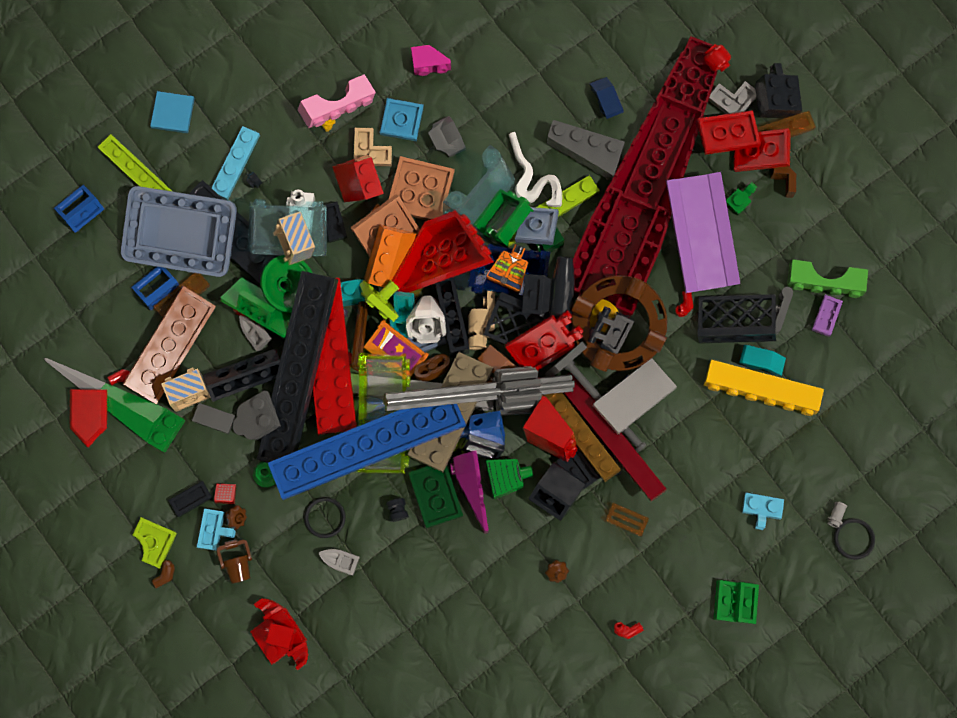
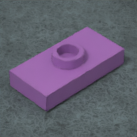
M824 295L812 331L830 337L843 301Z

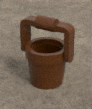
M235 539L224 542L225 545L217 547L216 553L221 569L225 567L231 584L251 578L248 560L251 561L252 558L246 540L237 541ZM244 544L247 555L222 561L220 550H228Z

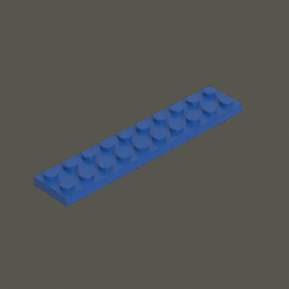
M457 404L398 410L268 462L281 498L285 500L466 427V423Z

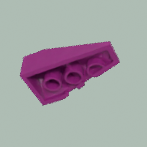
M476 450L453 457L454 463H450L452 475L456 474V480L485 534L489 530Z

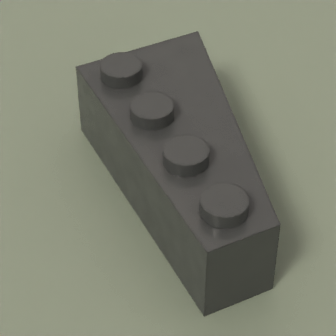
M553 120L547 137V145L566 156H570L579 164L587 166L594 173L607 178L606 180L612 181L625 142Z

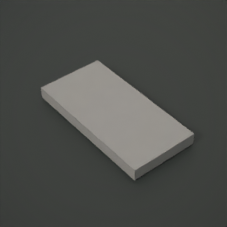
M650 359L596 401L593 407L619 435L673 392L677 386L657 363Z

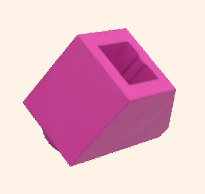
M432 46L411 47L414 75L425 76L432 72L446 73L448 70H451V60Z

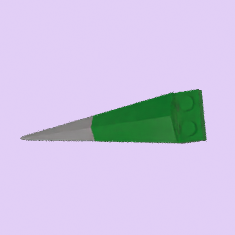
M44 358L47 363L81 390H107V411L144 441L163 453L167 451L185 423L183 418L167 408L48 358Z

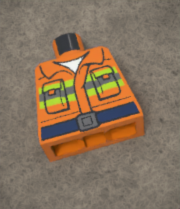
M515 244L511 254L503 251L488 272L486 279L519 293L528 261L521 259L525 248Z

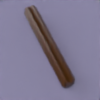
M363 301L358 303L351 368L357 370L362 365L369 306Z

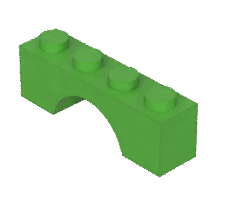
M792 260L789 264L787 286L792 287L794 290L811 289V292L814 293L826 291L830 292L831 295L849 294V297L859 298L865 294L867 289L868 269L849 267L842 277L826 279L814 270L812 262Z

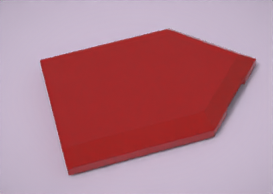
M70 389V429L88 448L107 429V390Z

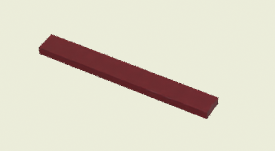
M571 372L567 375H572L575 386L573 387V392H564L565 396L647 498L652 502L667 491V488L622 433L618 435L593 407V404L596 402Z

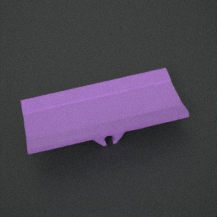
M721 172L667 180L666 184L685 293L740 284Z

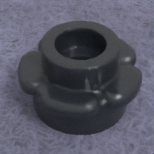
M254 171L250 174L247 173L248 178L246 181L252 188L255 186L259 188L258 186L262 184V181Z

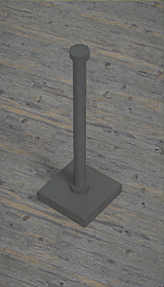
M581 342L550 368L545 375L547 377L555 376L563 368L565 370L568 369L593 399L598 401L602 396L574 365L573 359L587 348ZM629 427L622 431L635 445L637 452L646 446V443H642Z

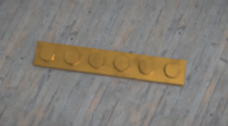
M563 393L542 395L547 397L574 432L577 446L604 482L621 471Z

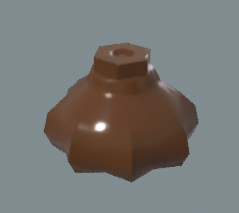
M236 505L227 511L225 517L227 518L228 526L235 530L240 526H244V522L247 519L246 509Z
M555 560L553 563L548 564L545 574L550 582L560 583L566 579L569 569L566 567L565 562Z

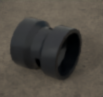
M404 498L386 502L387 509L390 510V522L409 518L408 511L405 510L406 503Z

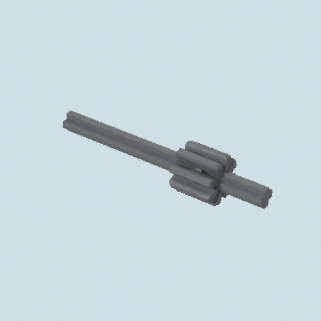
M532 366L505 368L495 371V378H493L491 383L384 393L383 404L385 405V411L496 400L498 410L504 412L535 408L542 395L573 392L575 384L571 374L537 378L538 371Z

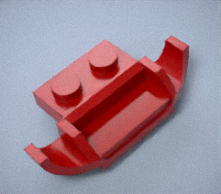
M260 599L254 605L265 614L263 617L264 621L250 631L271 665L288 655V657H293L296 662L295 668L299 670L308 660L306 637L286 607L284 608L269 599ZM271 623L296 630L292 650L266 643L264 634L266 628L270 627Z

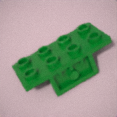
M240 278L221 296V302L279 336L286 337L291 313L281 312L272 307L264 298L261 288L244 278Z

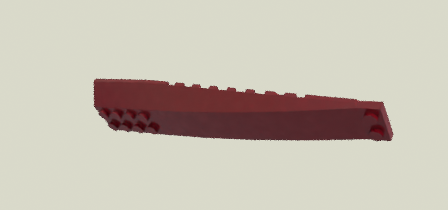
M690 36L685 50L681 52L639 132L624 156L621 165L594 211L573 258L575 277L574 297L576 299L592 284L609 276L626 275L647 282L661 249L672 215L666 181L684 178L699 131L697 121L698 118H703L718 72H713L703 60L704 52L713 46L712 44ZM611 280V284L602 287L598 285L596 288L599 291L605 287L616 285L615 280ZM612 294L603 298L611 302L618 312L624 315H633L639 301L627 294Z

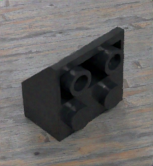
M553 462L535 487L529 500L561 521L570 511L586 483Z

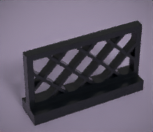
M501 292L497 296L483 336L506 346L509 342L506 334L515 331L518 337L520 336L518 329L527 326L530 330L532 328L531 324L541 323L550 317V313H522L523 301ZM499 306L507 310L508 317L499 319L497 314ZM517 315L523 316L526 324L517 327L513 317ZM510 319L514 329L505 332L501 322ZM498 323L501 334L495 336L488 333L490 327ZM555 360L550 362L549 365L553 366Z
M776 294L699 297V343L776 341ZM764 300H772V305L767 310L759 305ZM744 301H750L753 304L747 311L740 306ZM703 302H711L715 307L707 312L703 308ZM725 302L734 304L728 312L721 307ZM756 307L763 312L757 319L750 315ZM737 308L744 313L738 320L730 315ZM717 309L724 313L718 321L711 316ZM767 316L772 320V326H763L759 322ZM727 317L734 322L730 327H724L721 324ZM746 317L753 321L749 327H744L740 324ZM707 318H710L715 323L711 328H703V322Z

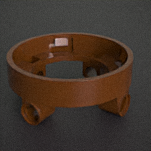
M615 275L595 282L581 296H578L571 311L574 312L572 328L580 325L583 329V337L576 341L577 345L585 339L587 348L582 351L583 354L592 361V366L605 372L607 369L617 371L630 370L645 364L657 352L660 353L667 339L668 319L661 297L649 284L632 276ZM611 280H615L616 285H611L597 291L596 287L598 285L602 287L611 284ZM612 294H627L636 298L644 305L649 315L650 326L647 337L640 346L629 352L616 354L601 348L596 341L595 343L588 341L590 336V317L594 307L600 300ZM658 300L659 303L656 305L659 314L663 313V319L658 320V314L652 301ZM625 361H630L629 364L624 365L623 363Z

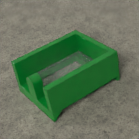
M499 189L473 225L483 236L508 248L509 240L529 213L534 210L529 206L530 202L522 196L518 198L510 190L506 192Z

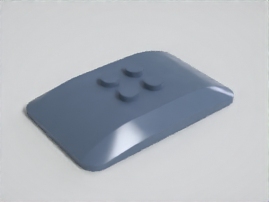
M135 186L131 188L128 194L121 246L122 258L128 262L216 277L224 276L229 270L237 208L233 202L228 200Z

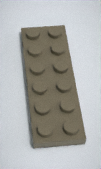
M458 352L441 388L487 383L494 368ZM478 402L457 404L466 425ZM465 427L411 448L407 454L408 457L444 472Z

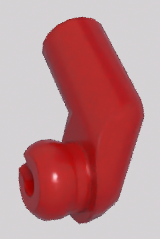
M682 292L683 302L675 308V313L679 317L686 316L693 309L692 292Z
M122 369L107 377L110 385L124 382L130 371Z
M617 622L614 625L615 634L626 639H630L644 631L639 622L631 627L624 625L622 622Z

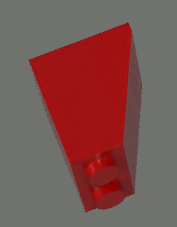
M365 155L332 166L344 202L366 200L384 194L371 156Z
M542 396L523 427L527 442L568 462L570 457L573 458L578 450L574 432L547 397Z

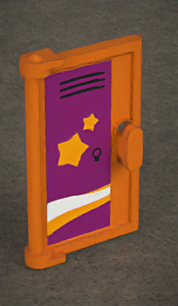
M384 319L364 345L367 351L406 380H409L414 373L415 367L421 364L422 361L424 362L429 355L392 328Z

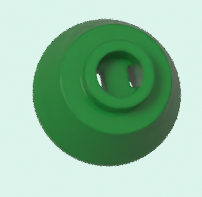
M263 461L257 464L253 470L254 481L261 487H271L276 484L268 463Z

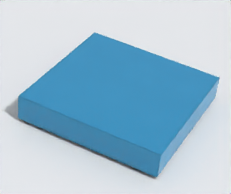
M157 91L151 128L188 133L195 100L194 96Z
M387 98L380 135L417 141L424 105Z

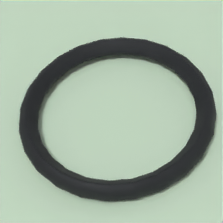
M322 497L310 503L305 511L304 519L307 529L314 536L330 538L342 530L346 516L344 508L338 501ZM323 501L334 503L340 509L342 516L340 526L329 534H320L314 531L308 519L311 508Z
M848 519L843 521L842 525L836 529L834 543L837 550L843 556L857 560L865 558L872 552L875 545V535L870 525L860 519ZM848 523L862 524L871 535L870 547L861 555H849L839 545V532Z

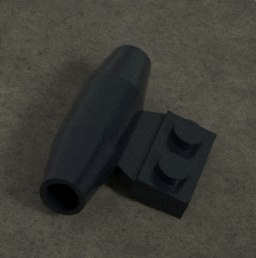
M557 257L552 279L545 275L525 274L522 313L542 314L549 311L550 317L554 315L558 319L560 315L568 310L572 315L575 287L573 258Z

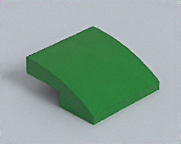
M717 580L713 620L756 624L759 585Z

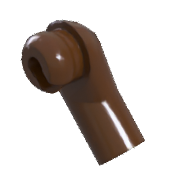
M164 561L162 563L161 575L152 580L156 589L173 579L175 567L171 561Z

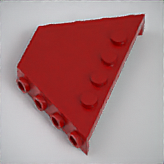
M454 210L424 222L392 279L399 287L397 292L410 293L494 262L490 257L492 252L486 245H483L485 243L484 240L477 234L478 231L470 224V219L464 213L460 215Z

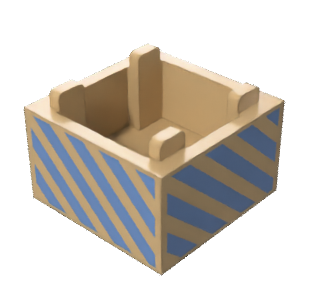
M301 212L278 219L273 234L278 237L286 256L284 261H288V264L291 265L311 258L315 245Z
M190 368L186 374L173 379L168 377L164 383H161L168 402L175 412L211 398L204 377L198 369Z

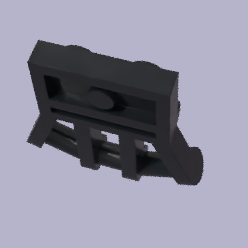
M594 434L596 438L599 440V442L602 444V446L605 448V450L609 453V455L617 464V460L614 457V455L610 452V450L606 447L602 440L596 434ZM577 446L578 450L573 458L570 457L568 462L558 459L556 463L585 482L584 489L602 478L599 474L595 473V468L592 465L590 466L586 460L587 458L580 452ZM620 471L614 476L621 475L622 471Z

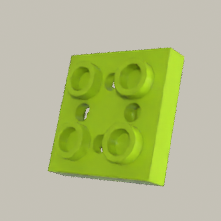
M366 280L360 283L361 294L366 298V303L372 308L375 306L383 318H389L394 322L399 316L388 299L399 290V287L390 280L378 292Z

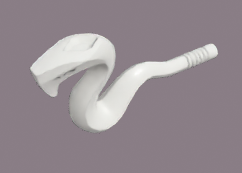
M510 133L509 138L515 158L524 169V174L515 187L517 197L520 198L522 196L532 203L539 197L543 187L546 184H550L552 186V198L546 204L549 207H561L562 189L559 179L555 175H546L540 178L532 190L527 191V187L532 179L533 169L521 152L516 133Z

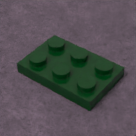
M430 466L408 472L426 529L463 517L447 466L444 472Z

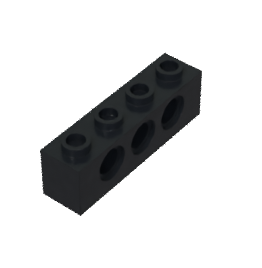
M454 277L435 283L438 303L445 317L446 339L450 357H455L458 352L469 354L470 348Z
M273 349L204 374L205 384L212 402L276 379L280 364L277 350Z

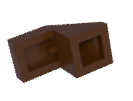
M789 166L771 168V179L786 180L785 197L793 198L796 193V173Z

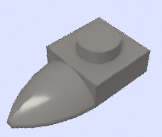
M240 315V324L245 336L256 351L262 350L271 340V337L261 324L256 325L249 318Z
M337 549L319 552L321 559L331 568L351 576L354 575L360 559L359 556Z

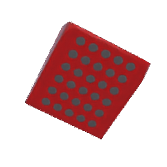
M216 484L214 502L219 504H235L236 484Z

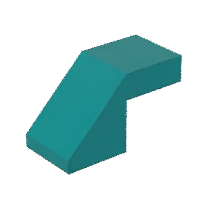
M396 291L393 295L394 309L399 317L394 322L390 319V326L404 337L409 338L406 319L415 306L414 293Z
M744 345L740 363L751 369H764L775 376H782L786 357L771 350Z

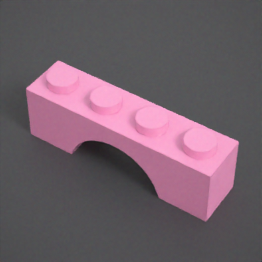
M365 74L348 82L345 89L346 96L341 100L328 101L318 95L302 100L298 107V112L308 128L313 126L319 127L327 120H335L341 114L346 112L352 113L362 105L365 107L371 104L376 92Z

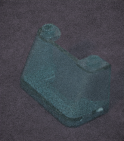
M491 145L487 147L482 154L483 166L487 169L486 174L468 196L458 191L451 192L443 201V215L456 210L460 215L464 213L470 219V224L473 225L499 189L506 192L513 189L515 185L514 175L497 149Z
M254 199V202H249L248 249L250 253L285 255L278 237L273 234L278 219L301 212L315 245L312 256H326L327 206L319 201H312V205L308 206L270 205L263 199Z

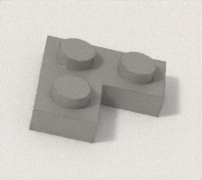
M745 81L737 92L733 94L719 83L710 94L708 101L725 114L745 112L756 99V90Z

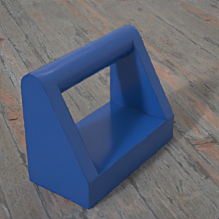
M84 185L54 207L75 233L104 210L100 202ZM84 193L88 195V198L67 215L62 212Z
M156 267L131 288L146 306L152 310L180 288V285L166 268ZM163 272L169 280L145 298L139 290Z

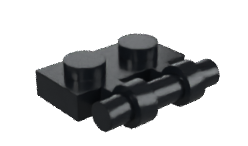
M604 306L602 312H599L597 316L598 320L595 326L591 327L589 331L588 341L595 343L597 338L601 339V348L618 354L634 323V318L617 311L613 318L609 317L611 309ZM604 323L609 325L606 332L601 331Z

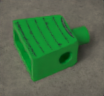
M518 459L486 461L494 499L522 489L524 486L522 479L533 477L531 466L520 468Z

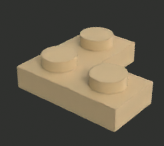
M355 128L354 159L369 155L372 157L374 166H392V146H373L374 129Z

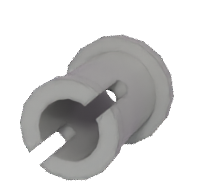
M835 502L831 516L827 518L830 526L839 528L843 522L841 520L847 505Z

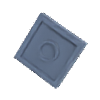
M531 207L534 211L529 213L516 231L515 242L553 245L559 215L558 209Z

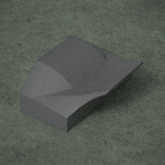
M450 116L434 123L432 129L428 132L436 149L446 152L449 158L466 150L463 139Z

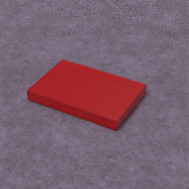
M753 110L698 118L697 122L705 155L755 148L761 145Z
M790 129L758 132L761 142L760 147L734 150L735 172L790 166Z

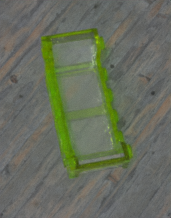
M359 353V426L398 411H385L383 398L384 393L407 391V387H410L411 377L407 375V371H410V359H407L406 354L368 355L367 353ZM406 451L359 469L357 472L404 473L405 467H409V456H406Z

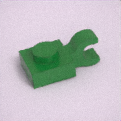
M751 182L743 192L738 188L726 200L727 206L739 215L751 204L752 201L749 197L756 191L757 186Z

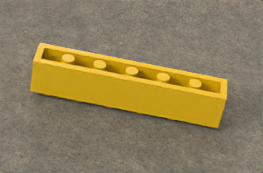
M715 360L710 361L704 386H708V389L712 391H727L726 394L731 396L742 395L750 401L761 400L766 405H780L788 411L799 410L807 416H813V414L816 415L819 412L824 392L822 388Z

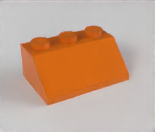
M379 224L364 277L368 284L385 287L393 279L413 244L416 233Z

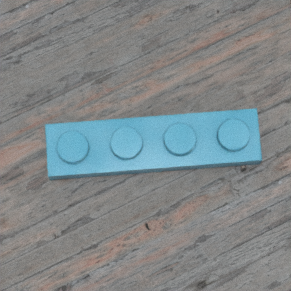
M242 126L212 186V189L225 200L229 199L260 137L258 132Z

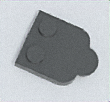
M262 391L242 403L237 409V418L233 422L234 432L237 435H244L250 440H258L281 426L268 391Z

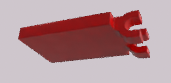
M567 310L558 319L552 315L508 342L505 348L520 367L532 366L539 370L574 349V341L583 337L581 334L583 329L578 325L570 332L565 326L572 323V315Z

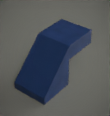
M607 77L590 83L591 90L598 98L600 111L606 119L624 113L615 88Z

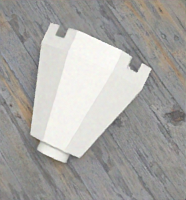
M422 296L406 319L408 337L412 339L415 337L417 342L422 344L437 343L442 335H446L445 317L436 298Z

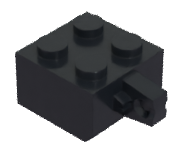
M774 63L770 66V73L764 74L755 84L759 117L793 118L803 111L798 75L783 74L782 64Z

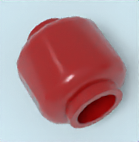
M714 44L704 52L703 60L713 72L718 70L722 72L730 66L728 62L731 60V55L723 45Z

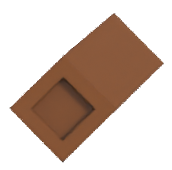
M490 344L477 358L480 362L493 367V373L497 369L516 367Z

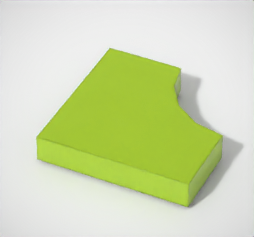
M141 517L133 536L139 539L143 546L144 554L142 561L161 569L162 563L165 561L177 533Z

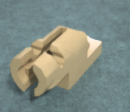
M487 290V296H483V308L487 309H472L468 315V334L470 336L473 335V337L468 338L469 350L486 349L487 337L483 336V332L495 306V290ZM495 324L490 327L489 332H494Z

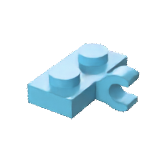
M745 493L742 513L757 515L755 529L763 530L766 526V517L782 519L784 499Z
M204 509L197 548L216 551L220 536L235 538L236 530L222 527L225 512Z

